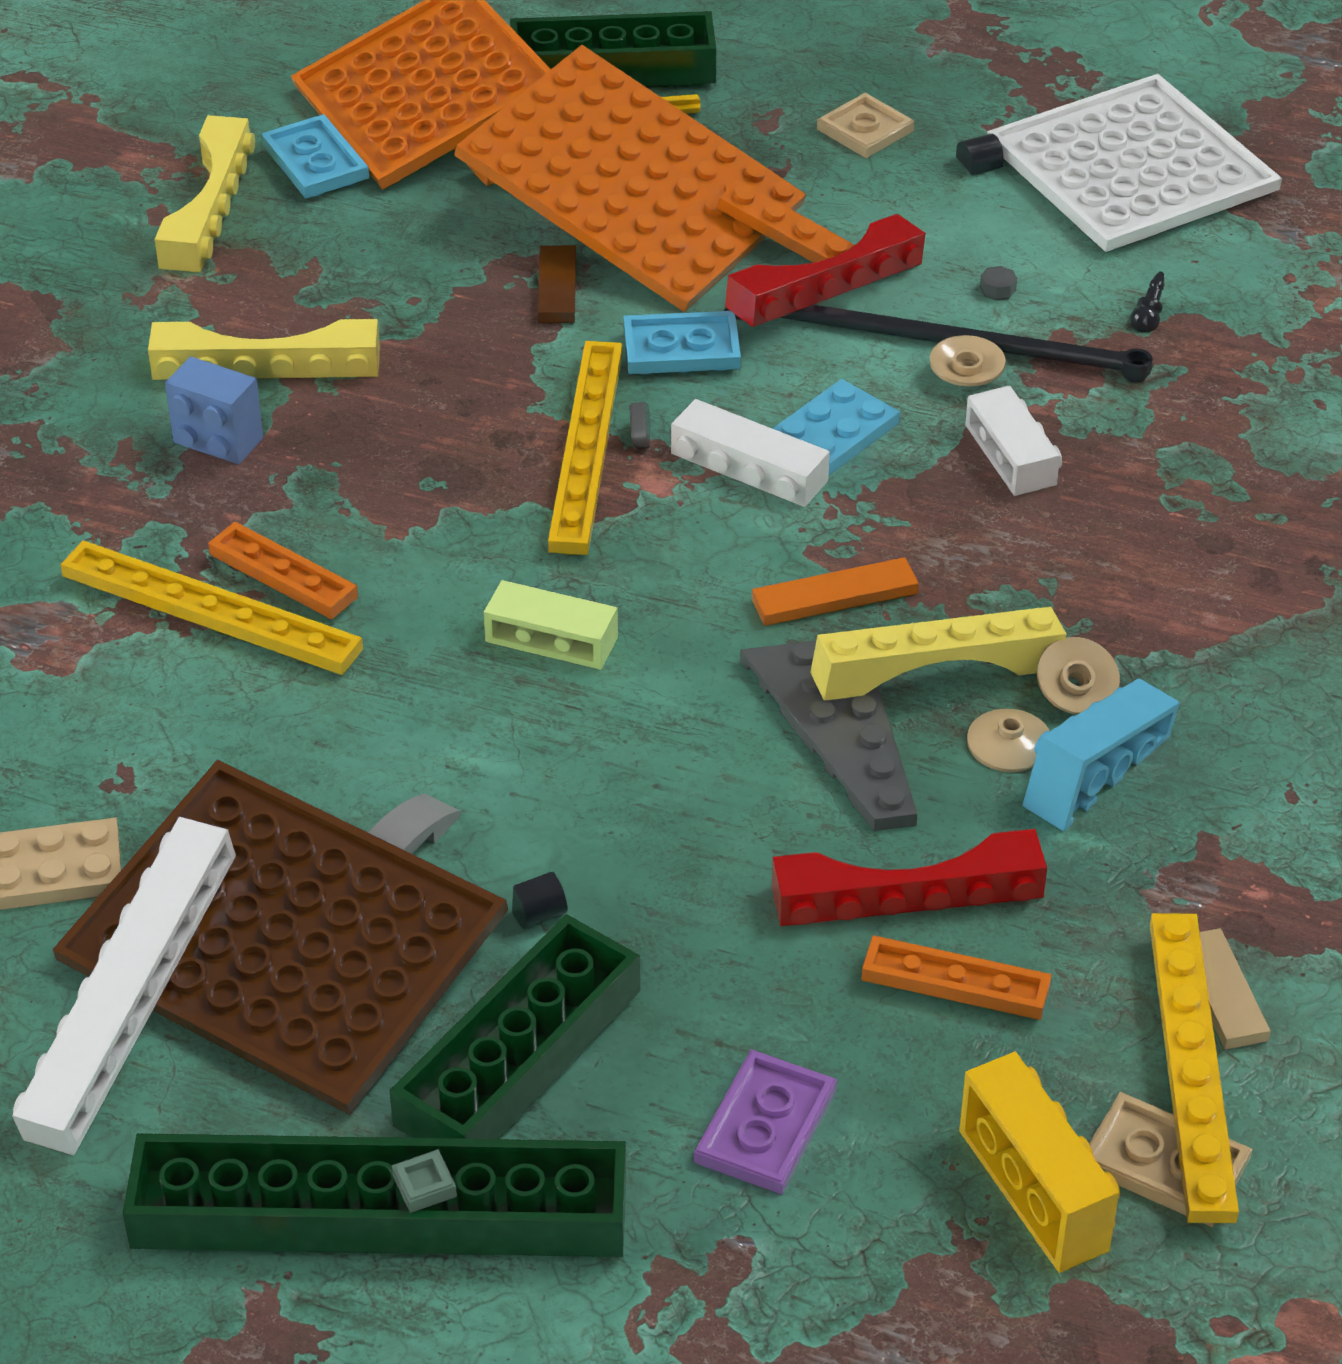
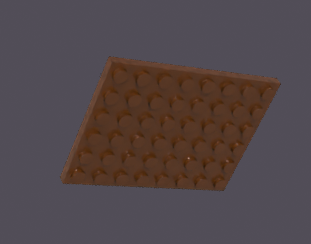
M217 759L52 949L56 960L90 977L99 961L102 945L105 941L112 938L119 925L120 915L124 906L128 903L131 904L139 889L143 872L146 868H151L159 853L163 836L167 832H171L177 819L182 817L228 829L236 857L153 1011L350 1115L508 912L507 900Z

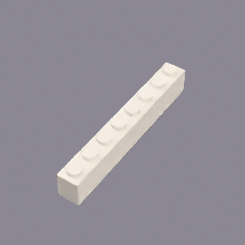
M179 817L171 832H167L163 836L155 861L151 868L148 867L143 872L139 889L131 904L128 903L124 906L120 915L119 925L112 938L105 941L102 945L99 961L90 977H86L82 981L78 991V999L69 1015H65L61 1019L57 1028V1036L49 1051L39 1058L35 1069V1076L26 1092H22L16 1099L12 1116L24 1141L75 1155L236 857L228 829Z

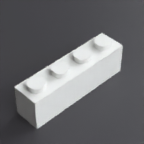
M695 399L671 424V454L803 507H806L828 482L830 451L698 399Z

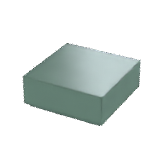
M439 1150L392 1165L393 1178L410 1213L457 1197L456 1185Z

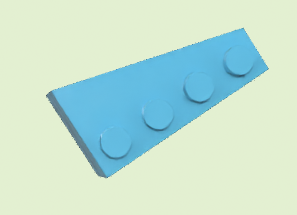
M1138 678L1123 688H1117L1113 694L1105 699L1094 702L1088 709L1078 715L1070 716L1063 724L1053 730L1045 731L1035 744L1034 752L1036 753V758L1022 806L1064 832L1073 824L1074 817L1072 815L1074 811L1079 807L1085 811L1091 808L1097 802L1098 796L1095 794L1105 784L1114 787L1123 779L1131 763L1136 766L1139 765L1170 737L1180 702Z

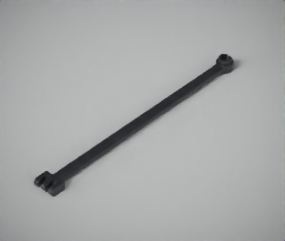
M811 305L779 317L938 343L954 336H977L993 342L1003 353L1122 371L1128 381L1135 383L1144 381L1151 374L1152 355L1148 351L1138 348L1127 351H1113L820 305ZM735 314L736 320H742Z

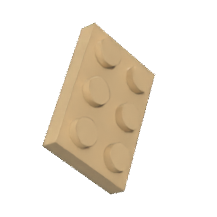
M117 817L0 832V910L98 897L122 870Z

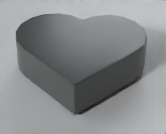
M645 402L631 403L629 410L633 446L635 448L649 447V406Z

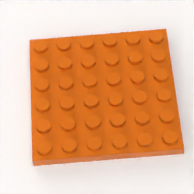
M423 0L291 75L295 87L319 115L324 114L367 164L369 175L384 190L451 150L456 149L458 143L551 69L485 0Z

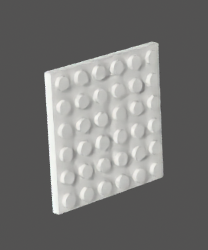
M1159 74L987 131V134L993 133L998 137L1003 149V158L1105 252L1278 191L1281 186L1282 178Z

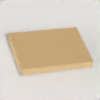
M1120 1092L1089 1143L1094 1159L1104 1172L1108 1171L1113 1175L1118 1186L1186 1216L1174 1115ZM1229 1139L1236 1186L1251 1159L1253 1149ZM1203 1223V1224H1206V1225H1208V1226H1210V1227L1213 1228V1226H1214L1215 1223Z

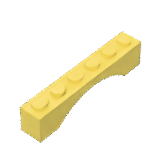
M207 115L199 134L202 163L210 172V178L203 190L190 203L163 218L154 239L159 269L201 272L206 259L212 257L213 241L215 237H219L221 234L222 219L229 214L230 199L232 195L237 194L240 174H245L247 157L249 154H253L255 149V135L250 133L248 118Z
M340 319L326 327L305 334L273 339H247L221 335L203 329L192 322H152L148 346L152 380H168L190 356L255 378L378 377L380 358L378 319Z
M1051 606L817 635L810 673L824 701L864 696L880 684L904 672L944 661H983L1005 667L1018 676L1036 674L1039 659L1045 649L1055 641L1065 640L1067 634Z

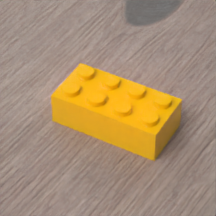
M1014 1051L965 1071L959 1132L1058 1273L1109 1252L1113 1229L1115 1228L1117 1203L1120 1198L1119 1186L1113 1175L1108 1171L1104 1172L1094 1159L1088 1141L1083 1136H1078L1069 1125L1065 1111L1060 1103L1052 1101L1042 1088L1041 1080L1035 1069L1031 1066L1027 1067L1017 1052Z

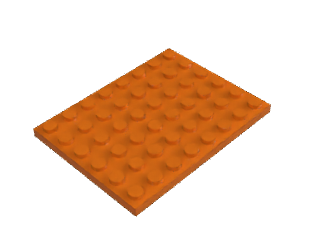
M583 45L578 47L458 143L454 156L684 313L767 237L717 209L719 198L736 179L794 211L803 204L806 197L804 192Z

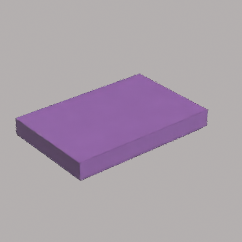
M750 1049L694 1151V1163L783 1195L837 1091L838 1079Z

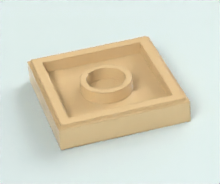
M863 93L817 119V130L864 158H868L913 132L915 121L869 94Z

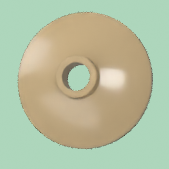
M962 335L947 338L939 342L930 354V366L933 372L944 381L959 386L988 384L999 378L1005 369L1006 359L1003 351L993 342L977 336Z
M1067 637L1065 640L1055 641L1045 649L1037 665V680L1044 696L1060 710L1074 715H1078L1088 709L1094 702H1099L1110 696L1120 685L1119 670L1113 657L1101 645L1085 638ZM1068 679H1077L1081 686L1072 684Z
M997 709L982 714L972 722L967 733V745L973 757L990 769L1006 773L1025 772L1033 769L1036 758L1034 748L1037 740L1045 731L1050 730L1042 720L1028 712L1016 709Z

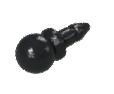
M1159 271L1150 281L1146 296L1138 299L1137 307L1131 313L1130 323L1138 331H1154L1160 323L1159 313H1161L1163 305L1159 300L1165 286L1164 273L1162 271Z

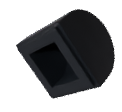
M991 133L960 141L957 144L956 157L971 175L1003 167V149L995 134Z
M554 871L513 886L512 913L523 929L567 913L566 896Z

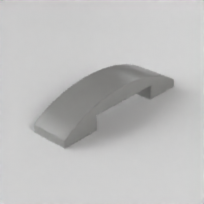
M424 793L398 805L375 824L368 833L413 854L426 839L436 843L460 817V810Z

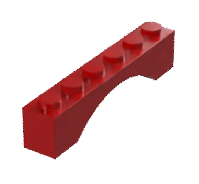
M897 213L870 223L866 234L857 244L832 258L799 265L773 266L757 264L729 274L725 307L751 327L761 325L922 264L926 233Z
M1036 829L992 833L979 845L958 857L935 865L914 869L884 870L859 867L834 860L818 852L772 857L771 887L780 926L806 925L817 922L851 920L854 918L896 915L927 910L936 911L945 908L982 906L991 903L1044 898L1047 865Z

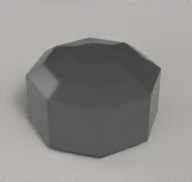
M1003 266L989 267L981 274L980 288L987 297L995 300L1010 298L1016 291L1017 277L1011 269Z

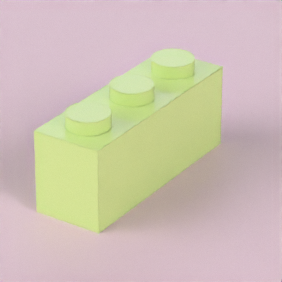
M501 580L484 610L485 642L602 670L618 639V607Z

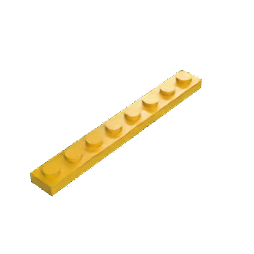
M585 341L549 532L548 553L588 555L623 355L622 343Z
M84 540L60 564L62 576L340 675L346 672L363 650V640L360 636Z
M1151 913L1150 932L1187 1223H1237L1239 1208L1197 914Z

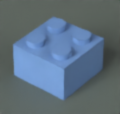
M190 356L165 382L174 443L239 465L263 439L257 378Z

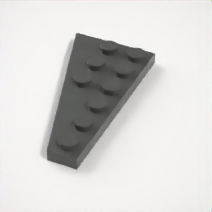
M816 641L740 649V662L747 670L751 669L759 679L758 685L765 694L770 693L780 705V713L810 751L819 754L825 762V770L832 779L837 777L845 787L847 798L873 831L917 826L916 807L879 687L877 686L864 696L824 701L810 673Z

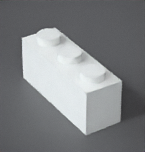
M1011 386L969 395L965 426L1012 494L1017 496L1056 486L1058 470L1062 466L1060 450L1056 445H1052L1045 435L1041 423L1034 420L1028 411L1025 401L1019 399Z

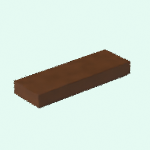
M540 245L538 323H575L576 245Z

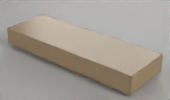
M1218 928L1200 932L1212 1024L1224 1050L1269 1041L1271 1031L1222 929Z

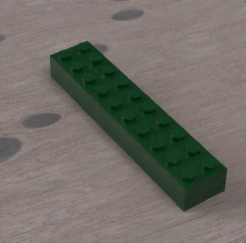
M137 1133L123 1208V1219L130 1249L623 1257L626 1141ZM439 1150L456 1185L457 1197L410 1213L393 1178L392 1165Z

